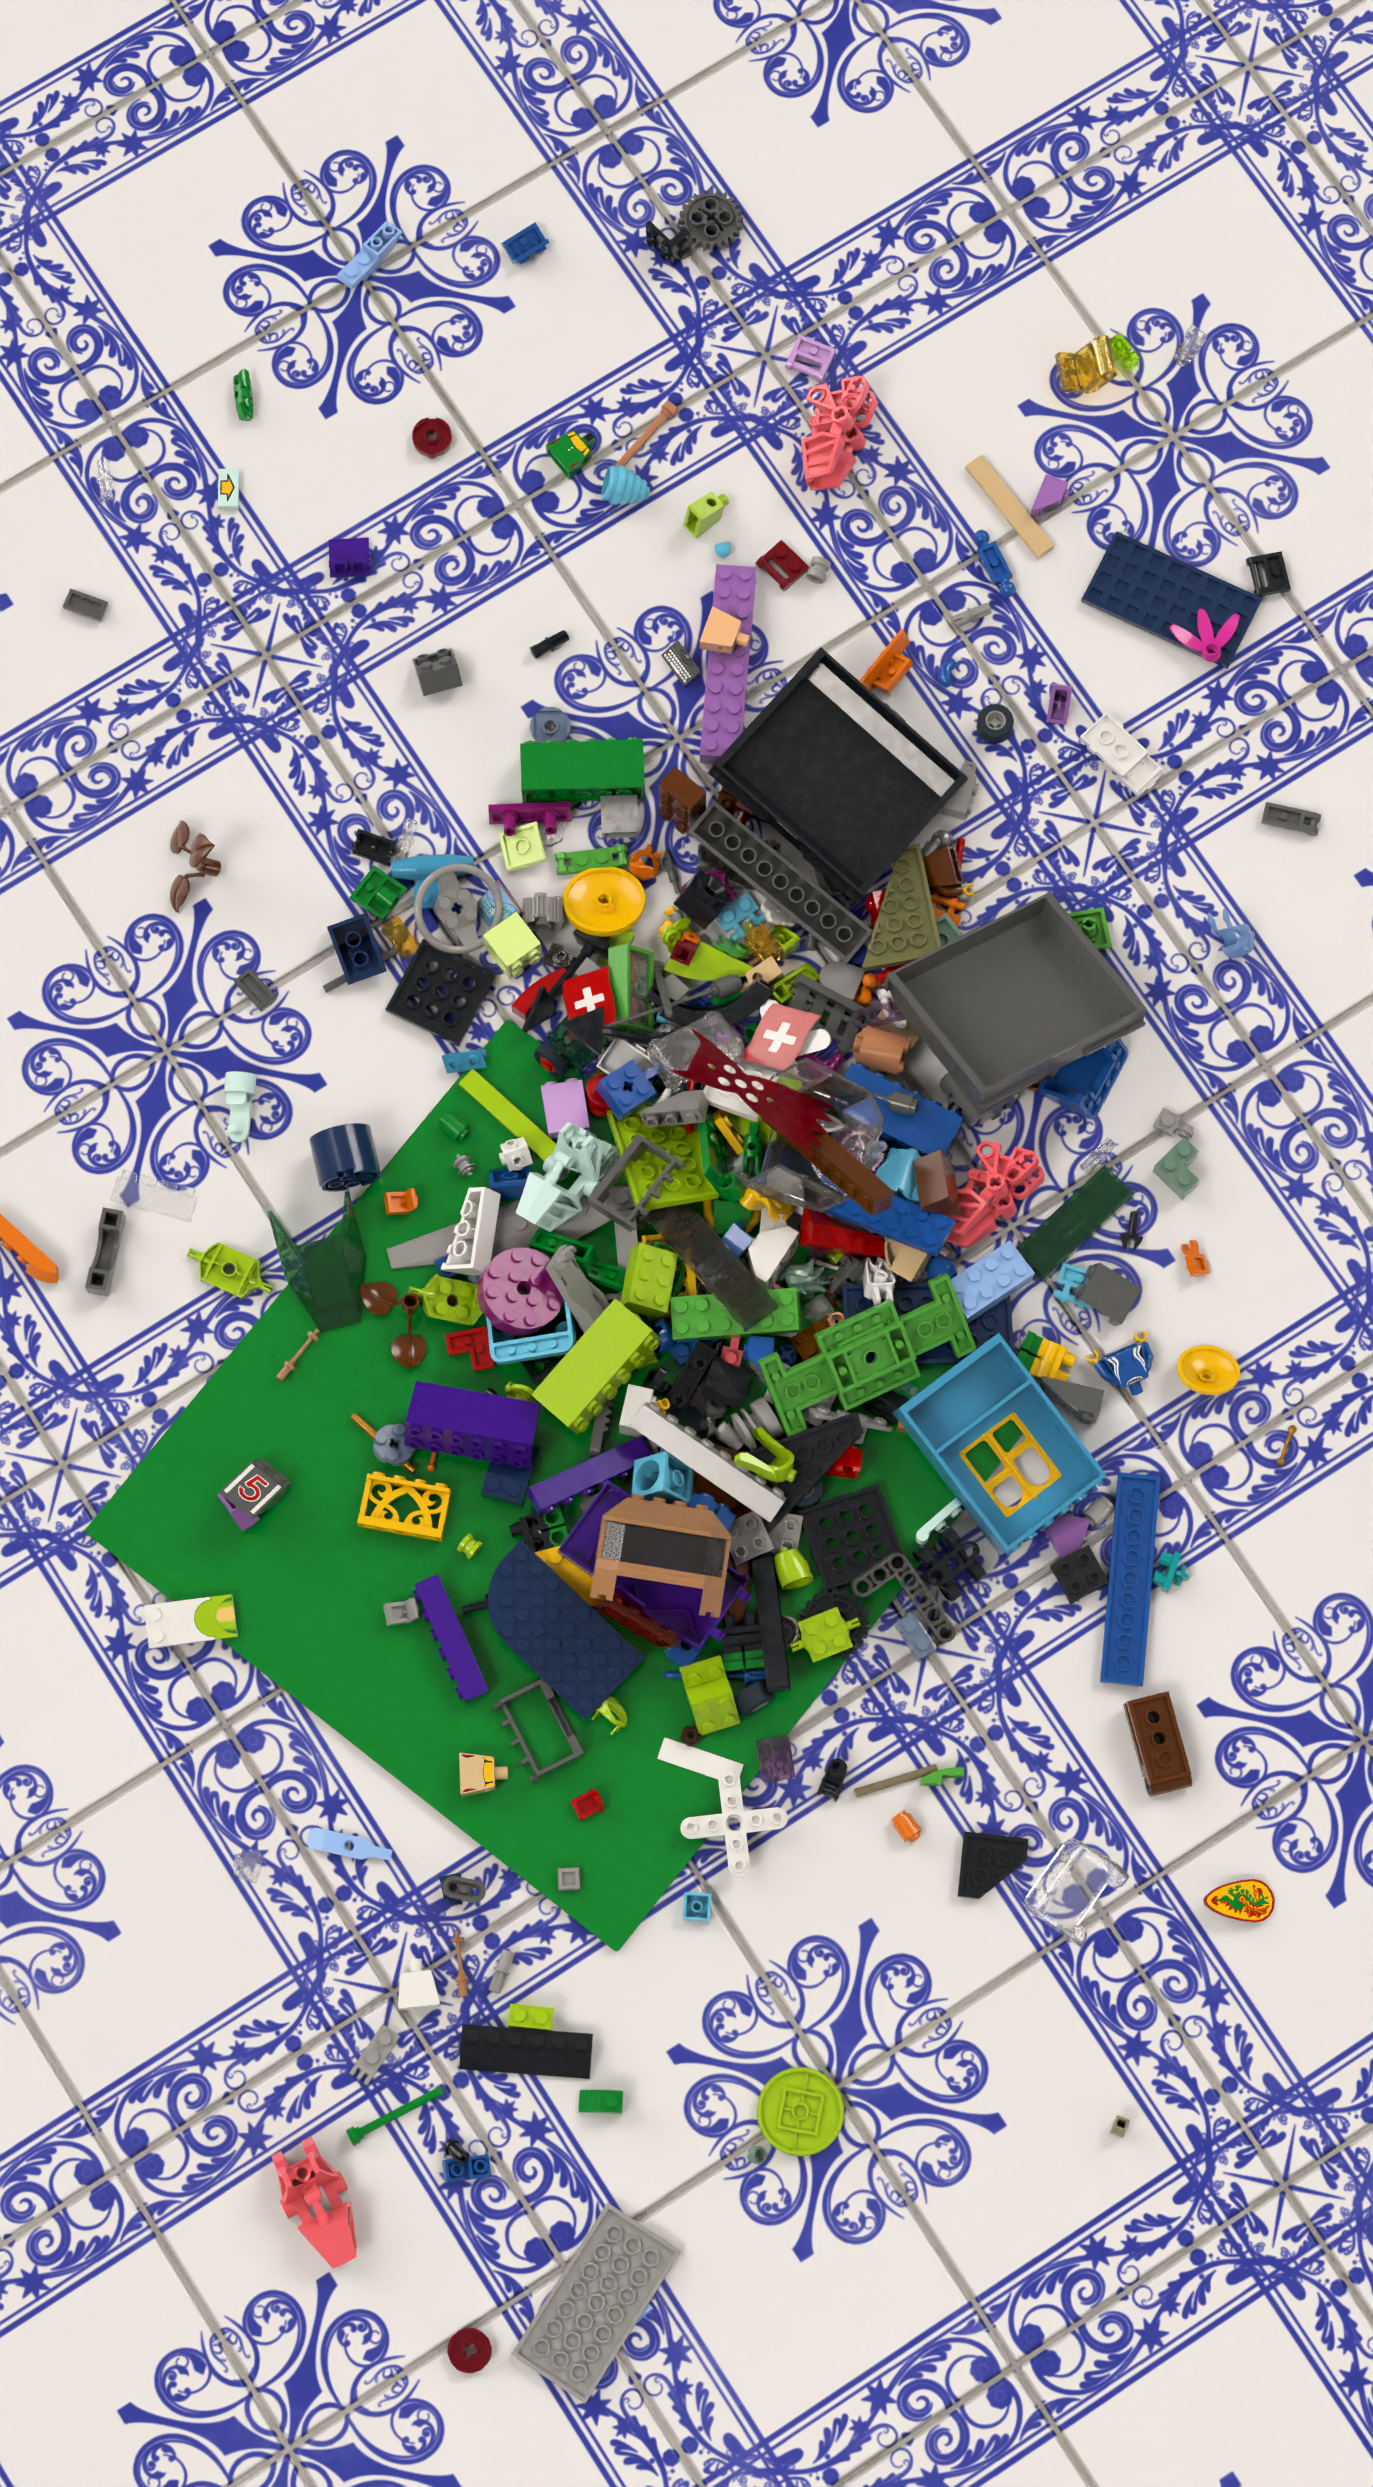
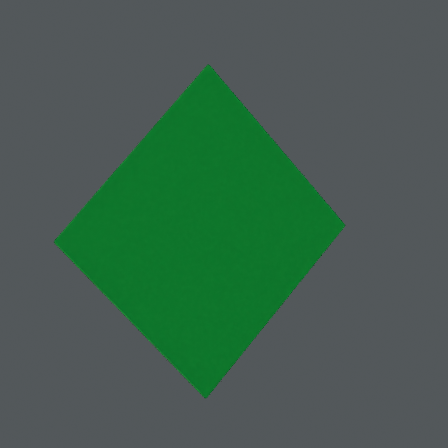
M506 1020L483 1048L487 1054L486 1058H484L487 1067L474 1070L549 1137L541 1086L551 1081L563 1083L567 1079L577 1078L582 1080L585 1093L589 1079L569 1064L568 1071L561 1078L549 1074L534 1057V1052L542 1044L528 1033L523 1032L512 1021ZM468 1070L460 1075L380 1172L381 1177L370 1184L86 1528V1533L172 1602L233 1594L238 1637L220 1640L612 1950L619 1951L707 1839L685 1838L680 1830L682 1821L688 1817L722 1814L718 1779L657 1759L664 1737L682 1743L680 1739L682 1729L686 1726H696L683 1680L680 1678H664V1672H680V1667L666 1659L668 1653L665 1652L671 1641L675 1642L677 1637L622 1598L621 1600L592 1607L645 1658L609 1696L617 1699L626 1712V1726L621 1727L619 1732L611 1735L610 1733L617 1725L610 1722L603 1715L592 1720L591 1718L594 1716L595 1711L585 1721L553 1691L555 1699L572 1733L575 1735L584 1756L530 1783L528 1778L535 1775L530 1762L521 1765L520 1761L527 1756L520 1743L515 1746L511 1745L510 1742L517 1739V1736L511 1724L502 1727L501 1722L508 1719L503 1708L494 1710L492 1706L498 1703L500 1699L541 1678L500 1639L493 1627L488 1609L463 1614L461 1606L486 1601L485 1594H488L492 1576L500 1561L520 1540L526 1542L524 1535L512 1538L509 1526L520 1522L519 1518L534 1514L536 1511L527 1494L522 1508L481 1496V1488L490 1461L474 1460L473 1458L457 1457L439 1452L436 1453L435 1470L428 1471L427 1465L430 1464L432 1451L418 1448L415 1449L409 1460L418 1468L413 1474L402 1465L392 1466L390 1463H383L373 1452L374 1440L350 1419L356 1412L377 1432L386 1425L400 1423L405 1426L416 1381L485 1393L488 1387L497 1392L498 1396L507 1397L505 1386L509 1382L525 1385L533 1391L537 1389L535 1382L520 1362L504 1365L494 1362L495 1368L474 1372L470 1353L449 1357L445 1335L484 1326L487 1329V1319L484 1312L475 1324L470 1326L427 1317L423 1307L419 1305L418 1311L412 1315L411 1337L416 1335L423 1337L426 1343V1353L423 1360L416 1367L406 1369L394 1359L391 1353V1345L396 1337L401 1335L408 1337V1315L402 1311V1305L400 1304L395 1308L390 1306L388 1314L379 1316L371 1313L365 1307L361 1298V1284L386 1282L391 1284L397 1292V1299L394 1302L396 1303L405 1294H408L410 1286L422 1289L434 1275L438 1274L440 1276L435 1265L392 1270L387 1249L460 1222L462 1218L460 1212L468 1189L476 1187L490 1189L489 1170L508 1168L507 1165H502L499 1157V1153H502L500 1144L510 1139L518 1138L459 1086V1082L471 1071ZM586 1102L590 1132L595 1134L601 1141L616 1147L607 1116H595L590 1112ZM446 1112L455 1113L469 1125L468 1130L470 1133L463 1141H455L438 1124ZM552 1138L551 1140L557 1144L558 1138ZM529 1149L533 1164L524 1167L530 1166L531 1172H537L545 1176L546 1172L543 1170L544 1162ZM456 1155L471 1156L469 1162L476 1164L471 1172L472 1176H458L459 1168H453L454 1161L457 1159ZM570 1170L568 1176L562 1181H557L556 1184L565 1189H570L578 1179V1172ZM409 1188H414L415 1194L418 1197V1205L410 1214H386L383 1197L386 1192H406ZM521 1198L502 1199L499 1202V1207L518 1201ZM703 1201L670 1206L675 1209L679 1207L687 1218V1227L684 1231H692V1227L697 1222L707 1223L703 1215ZM669 1207L647 1210L649 1213L646 1216L639 1213L636 1217L638 1241H642L641 1235L661 1234L656 1227L659 1224L657 1216ZM761 1217L759 1223L748 1233L753 1238H756L760 1233ZM611 1220L577 1240L594 1246L599 1261L618 1267L614 1221ZM711 1228V1237L706 1244L698 1245L693 1241L696 1288L704 1278L696 1270L723 1237V1234H716L714 1229ZM699 1230V1237H703V1230ZM673 1241L666 1243L667 1245H670L674 1248L678 1245L684 1244V1241ZM798 1244L796 1253L785 1269L790 1265L805 1264L809 1252L818 1254L821 1262L833 1264L812 1248L802 1247ZM747 1248L738 1259H746L748 1263ZM545 1254L547 1257L552 1259L553 1256ZM824 1267L825 1269L819 1277L824 1276L826 1279L822 1281H827L829 1276L837 1270ZM458 1273L450 1277V1279L469 1282V1275ZM752 1278L751 1285L748 1286L747 1291H755ZM785 1278L781 1281L777 1280L775 1283L783 1288H789ZM849 1278L846 1280L850 1285H860ZM591 1282L602 1293H604V1295L617 1294L618 1292H620L618 1290ZM684 1285L680 1292H684L686 1290ZM715 1290L712 1294H719L720 1291ZM819 1291L813 1293L816 1297L815 1300H800L802 1331L823 1317L827 1319L830 1313H843L842 1296L839 1295L836 1298L842 1306L841 1309L837 1307L831 1309L822 1297L826 1294V1291L825 1293ZM456 1298L454 1300V1304L452 1307H454L457 1304ZM565 1301L553 1320L566 1312ZM639 1314L644 1323L651 1328V1324L655 1320L648 1321V1316ZM672 1318L666 1319L672 1326ZM577 1326V1336H580L581 1327ZM318 1329L319 1333L316 1335L319 1338L318 1341H311L294 1365L296 1369L291 1371L283 1382L277 1379L276 1376L285 1366L283 1363L294 1357L308 1340L307 1333L309 1331L313 1333ZM533 1334L523 1335V1336H518V1335H513V1336H514L515 1339H521V1338L530 1337V1336L533 1335ZM759 1336L774 1337L773 1353L777 1352L778 1348L782 1345L793 1346L790 1341L792 1337ZM741 1337L738 1350L744 1351V1342H749V1337ZM731 1338L719 1340L724 1343V1346L730 1347ZM669 1351L660 1354L656 1353L658 1363L645 1368L634 1369L629 1381L621 1384L617 1389L616 1400L611 1401L615 1406L613 1409H610L613 1417L608 1418L612 1422L611 1425L607 1426L610 1433L605 1434L602 1453L637 1438L619 1433V1422L628 1384L641 1387L648 1372L658 1366H662L667 1369L663 1381L669 1382L671 1386L673 1385L683 1366L680 1367ZM798 1353L795 1365L803 1362ZM561 1355L549 1357V1360L557 1361ZM742 1357L740 1368H749L747 1366V1359ZM533 1363V1373L537 1375L543 1371L544 1364ZM955 1365L917 1366L921 1376L894 1388V1390L910 1400ZM754 1373L741 1407L749 1415L752 1414L749 1406L750 1403L760 1397H764L768 1390ZM697 1385L684 1408L696 1406L704 1419L706 1418L704 1407L709 1398L700 1395L702 1387ZM658 1389L653 1390L654 1396L657 1397L656 1401L666 1397ZM838 1397L830 1411L837 1412V1410H843ZM541 1404L539 1430L535 1446L541 1447L529 1487L592 1459V1457H589L595 1416L589 1421L588 1428L577 1435ZM861 1405L846 1411L849 1414L856 1411L868 1416L870 1419L878 1417ZM727 1406L724 1416L715 1420V1426L718 1427L725 1421L727 1424L730 1423L734 1429L730 1416L733 1413H737L742 1419L740 1410ZM772 1409L783 1429L778 1413ZM896 1420L894 1425L888 1423L892 1427L891 1432L867 1428L863 1444L853 1443L852 1446L858 1447V1450L862 1451L859 1480L824 1475L821 1478L823 1484L822 1498L818 1504L878 1484L903 1555L916 1571L920 1563L915 1559L912 1552L921 1546L915 1540L918 1530L956 1497L908 1433L896 1431L898 1420ZM1013 1420L1007 1421L993 1432V1437L1005 1452H1009L1023 1435ZM714 1434L708 1439L715 1446L732 1449L715 1439L716 1436ZM782 1436L775 1441L786 1438L787 1436ZM981 1441L966 1453V1458L984 1481H987L1001 1463L986 1441ZM391 1442V1445L398 1449V1443ZM744 1444L739 1449V1451L744 1452L750 1451ZM259 1457L269 1462L270 1466L277 1472L283 1473L287 1480L291 1482V1485L279 1503L258 1515L260 1520L252 1527L241 1531L217 1494L250 1462ZM381 1472L385 1474V1477L390 1478L397 1475L405 1477L406 1481L414 1482L415 1479L427 1481L428 1485L435 1486V1483L448 1485L447 1488H450L452 1493L442 1542L358 1527L357 1521L367 1474ZM633 1472L626 1479L619 1480L618 1478L612 1481L615 1486L631 1496ZM378 1484L373 1487L372 1495L381 1501L383 1498L379 1496L378 1491L381 1493L385 1492L386 1487ZM391 1486V1487H392V1491H394V1490L400 1488V1487ZM601 1487L594 1489L591 1495L594 1496L600 1492ZM417 1491L421 1495V1497L425 1493L422 1491ZM409 1494L402 1495L389 1504L397 1511L399 1522L404 1523L409 1514L421 1510ZM436 1494L430 1495L429 1500L436 1502L433 1506L427 1507L429 1510L437 1509L442 1503L441 1497ZM582 1495L575 1498V1501L570 1505H560L568 1535L583 1516L579 1510V1505L582 1504L580 1502L583 1499ZM370 1499L366 1516L369 1517L377 1506ZM862 1506L859 1509V1513L861 1516L867 1517L871 1514V1509L868 1506ZM794 1507L789 1513L798 1515V1511L801 1509ZM386 1508L383 1510L388 1512L384 1516L385 1519L393 1517V1513ZM962 1511L955 1518L950 1516L945 1521L947 1523L946 1526H952ZM441 1512L431 1515L432 1527L438 1529ZM841 1513L839 1520L842 1523H849L851 1516L848 1513ZM423 1515L413 1517L412 1522L416 1525L419 1524L420 1520L418 1518H424ZM823 1519L819 1522V1527L822 1530H828L831 1527V1523L829 1520ZM803 1526L801 1527L798 1551L808 1562L814 1580L809 1585L787 1590L782 1589L778 1581L782 1616L792 1617L797 1622L803 1619L801 1613L803 1609H806V1602L808 1600L813 1601V1595L817 1593L820 1596L822 1595V1590H825ZM869 1526L866 1529V1533L874 1537L878 1534V1529L875 1526ZM934 1530L929 1535L928 1541L924 1546L932 1551L942 1537ZM850 1532L846 1535V1540L849 1543H855L858 1541V1536ZM469 1533L473 1535L476 1541L483 1543L482 1548L472 1560H469L464 1552L457 1550L461 1541ZM829 1539L826 1542V1547L829 1550H835L838 1547V1543L834 1539ZM878 1545L873 1548V1553L880 1557L885 1554V1549ZM857 1552L853 1555V1560L856 1563H862L865 1560V1556L863 1553ZM836 1559L833 1562V1567L837 1570H842L845 1567V1563L841 1559ZM752 1568L748 1593L752 1594V1596L745 1605L744 1613L754 1612L757 1623H759ZM884 1572L874 1575V1578L876 1580L882 1579ZM436 1574L439 1575L489 1690V1694L467 1704L464 1698L460 1700L455 1688L458 1687L455 1679L451 1681L446 1670L450 1667L448 1661L442 1660L438 1651L441 1645L438 1640L434 1642L430 1633V1629H433L431 1622L425 1621L421 1610H424L422 1602L417 1603L413 1591L416 1590L415 1583ZM907 1574L904 1577V1584L909 1581L912 1574ZM895 1577L868 1596L861 1597L856 1595V1601H862L864 1603L863 1610H867L869 1614L866 1619L870 1621L869 1629H866L868 1632L902 1589ZM860 1581L857 1583L856 1589L858 1592H864L867 1584L865 1581ZM851 1584L837 1588L838 1592L841 1593L843 1590H847L849 1596L855 1594L851 1589ZM415 1598V1602L419 1607L418 1619L408 1624L387 1626L383 1605ZM743 1619V1621H742L741 1624H740V1623H736V1625H742V1624H744V1619ZM720 1620V1622L716 1626V1628L720 1631L721 1627H723V1620ZM710 1637L694 1663L719 1655L723 1661L722 1639L717 1641ZM684 1642L681 1643L682 1649H691V1647L685 1644ZM744 1647L741 1648L744 1669L725 1671V1673H745ZM792 1648L787 1649L791 1691L775 1693L776 1698L770 1704L746 1717L742 1715L736 1705L740 1724L701 1735L700 1742L696 1743L693 1747L744 1764L740 1774L741 1793H743L851 1653H848L845 1659L837 1656L836 1660H832L831 1656L826 1659L813 1663L805 1648L792 1652ZM765 1667L750 1668L748 1670H765ZM728 1679L733 1697L753 1684L747 1683L745 1685V1679ZM541 1688L506 1705L539 1771L573 1754ZM611 1711L614 1717L620 1721L619 1717ZM459 1753L494 1757L495 1767L508 1766V1779L495 1780L496 1790L461 1797ZM594 1788L602 1799L605 1811L601 1813L599 1811L580 1821L570 1801L589 1792V1789ZM579 1867L580 1890L559 1891L557 1869Z

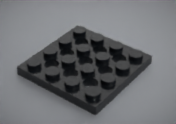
M423 939L385 1010L389 1014L460 1047L497 974L461 956L440 951ZM429 962H436L438 964V968L434 971L428 970L426 966ZM449 970L456 972V977L452 980L445 978V973ZM421 979L429 982L428 986L424 989L417 986L418 981ZM471 979L475 982V985L472 988H465L463 986L464 981ZM444 988L447 994L444 997H438L435 994L436 990ZM411 997L419 999V1003L416 1006H410L407 1002ZM463 997L465 999L464 1005L456 1006L454 1004L455 998ZM429 1006H435L438 1011L434 1015H429L426 1013V1009ZM447 1015H454L456 1017L455 1022L452 1024L446 1023L444 1018Z
M878 1484L798 1511V1515L803 1516L802 1526L824 1589H827V1591L851 1584L854 1578L892 1552L903 1554ZM862 1506H868L871 1509V1514L863 1517L860 1515L859 1509ZM841 1513H848L851 1516V1521L849 1523H842L839 1520V1515ZM821 1520H829L831 1527L828 1530H822L819 1527ZM875 1526L878 1529V1534L874 1537L867 1535V1527ZM853 1532L857 1534L858 1541L849 1543L846 1540V1535ZM829 1539L837 1541L838 1547L835 1550H829L826 1547V1542ZM878 1545L885 1549V1554L880 1557L873 1553V1548ZM857 1552L863 1553L865 1556L864 1562L856 1563L853 1560V1555ZM899 1556L894 1557L891 1561L894 1568L899 1567L902 1563V1559ZM834 1560H843L845 1567L842 1570L835 1569L833 1567ZM877 1569L874 1572V1575L883 1573L884 1570Z

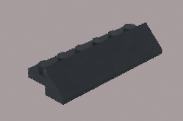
M462 2024L459 2069L590 2079L593 2034Z

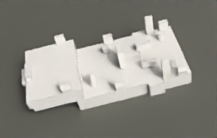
M1107 712L1080 736L1081 743L1084 746L1087 745V750L1104 761L1103 764L1106 767L1109 766L1119 776L1121 784L1124 787H1128L1137 797L1147 789L1150 790L1156 784L1155 781L1164 774L1163 768L1148 755V751L1123 728L1119 721L1116 722Z

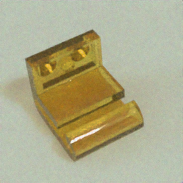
M1103 335L1093 338L1094 347L1092 343H1087L1076 353L1058 352L1055 355L1063 392L1094 393L1117 376L1109 336Z

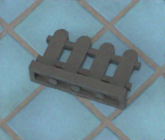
M803 974L795 977L792 985L797 988H792L790 992L793 994V998L789 1007L802 1010L805 1002L811 1004L808 1012L822 1015L823 1011L829 1013L824 1026L818 1024L819 1018L810 1031L815 1029H825L831 1036V1042L833 1039L838 1041L837 1050L842 1054L853 1049L858 1030H863L865 1026L861 1023L869 1020L873 1012ZM842 1020L847 1024L842 1035H839L836 1031Z

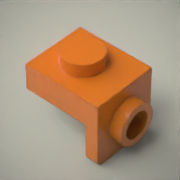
M409 1188L406 1192H386L383 1195L387 1215L410 1214L417 1208L418 1197L415 1194L414 1188Z

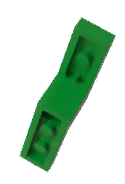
M540 1228L537 1229L529 1243L531 1249L554 1256L560 1246H574L577 1252L573 1253V1257L587 1280L622 1292L626 1269L599 1261L595 1248L592 1245Z

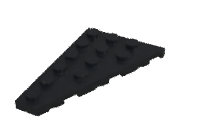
M856 1411L777 1441L794 1454L793 1469L797 1471V1474L792 1483L787 1480L784 1482L766 1480L767 1485L771 1488H779L785 1493L784 1497L787 1498L771 1522L761 1517L768 1534L864 1433ZM765 1446L746 1452L767 1465L771 1464L776 1458ZM750 1470L748 1471V1472H750L751 1474H753L754 1476L759 1475V1474H757V1473H755V1472H753V1471H750Z

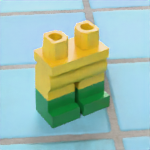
M1028 1330L1018 1359L1034 1380L1041 1381L1042 1376L1067 1381L1069 1374L1059 1369L1061 1364L1072 1368L1076 1356L1068 1352L1067 1347L1039 1337L1036 1333Z

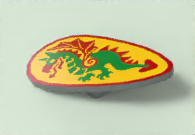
M1256 1879L1240 1880L1219 1886L1203 1898L1204 1905L1218 1915L1243 1922L1256 1923L1264 1921L1271 1915L1274 1909V1897L1271 1889L1267 1884Z

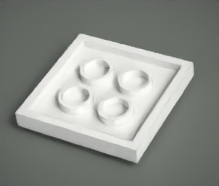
M726 1048L723 1051L731 1060L734 1059L735 1055L741 1056L740 1053ZM739 1062L737 1064L747 1075L758 1076L774 1082H778L781 1073ZM724 1065V1069L727 1072L736 1073L733 1067ZM718 1078L722 1085H730L729 1081L725 1078ZM735 1080L738 1086L742 1088L747 1087L746 1083L742 1080ZM752 1082V1085L759 1090L764 1089L762 1084H760L759 1082ZM705 1086L703 1092L710 1106L758 1122L760 1116L738 1094ZM746 1094L750 1101H758L757 1097L753 1094Z

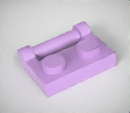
M799 335L785 368L789 370L794 369L817 378L816 381L822 383L834 358L836 349ZM797 357L820 366L821 369L818 371L795 360Z

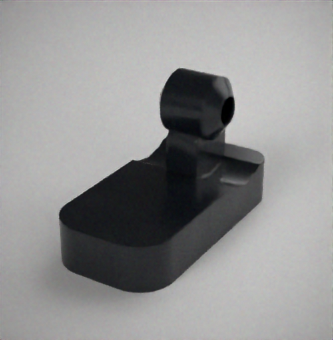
M658 1366L650 1370L641 1387L653 1390L658 1389L661 1394L667 1395L671 1388L669 1382L663 1381L667 1369Z

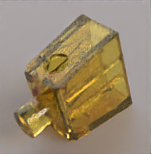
M749 920L741 926L742 930L746 933L745 944L751 949V953L759 964L770 956L774 958L775 962L781 959V945L763 924L755 926Z

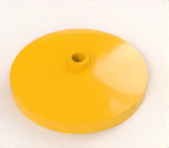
M616 867L590 868L577 874L567 884L563 894L564 913L568 921L583 933L600 937L618 935L632 928L642 917L645 910L644 889L635 876L623 869Z

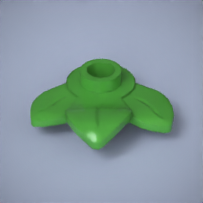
M719 935L721 943L713 941L715 948L722 952H727L739 960L749 959L751 949L743 943H734Z

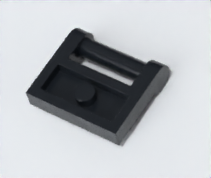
M1282 551L1246 559V564L1250 568L1253 580L1254 595L1262 598L1267 595L1290 591L1291 588ZM1258 564H1263L1268 587L1262 588Z

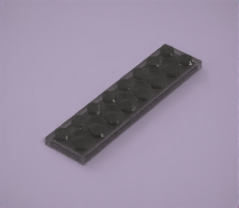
M690 1203L648 1211L649 1213L645 1218L744 1332L779 1308L777 1302Z

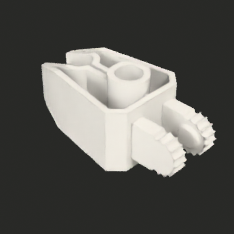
M867 1257L863 1272L864 1297L872 1299L875 1306L880 1304L881 1299H885V1301L890 1299L893 1302L896 1280L891 1270H889L887 1262L877 1257L876 1264L874 1265L870 1258Z

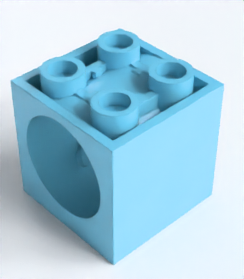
M667 1451L634 1460L632 1494L645 1496L644 1500L653 1501V1497L666 1499V1504H672L674 1501L687 1502L688 1506L692 1498L694 1470Z

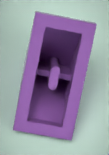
M1052 684L1046 722L1067 724L1073 686Z

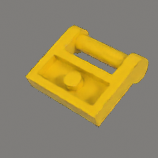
M718 1109L713 1113L714 1122L736 1154L739 1155L744 1151V1138L732 1128L733 1124L725 1116L726 1112Z

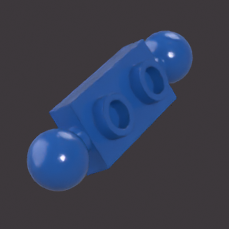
M978 530L974 534V542L981 546L977 549V554L994 586L1001 584L1000 593L1002 596H1013L1016 587L1012 582L1008 581L1012 579L1013 575L996 541L988 543L990 539L988 532Z

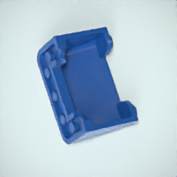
M1120 1038L1088 1056L1084 1055L1059 1068L1054 1078L1048 1076L1040 1082L1038 1091L1042 1096L1083 1117L1094 1119L1098 1115L1127 1060L1128 1049Z

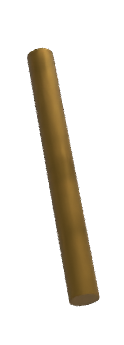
M355 1412L350 1419L374 1440L377 1431ZM410 1461L402 1465L411 1474L418 1469Z

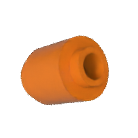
M906 1810L901 1811L891 1819L894 1823L893 1827L904 1842L910 1841L912 1843L921 1836L919 1833L922 1830L921 1827Z

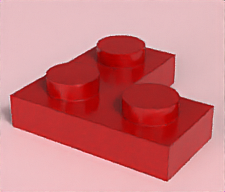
M486 1326L445 1335L449 1357L470 1353L474 1372L495 1368L490 1355Z

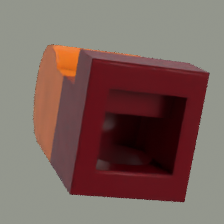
M690 931L683 932L681 940L677 939L670 959L689 966L700 937Z

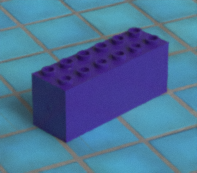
M416 1381L405 1421L404 1446L413 1449L430 1450L435 1453H447L457 1457L463 1456L473 1458L474 1460H485L496 1464H507L517 1468H530L539 1430L541 1403Z

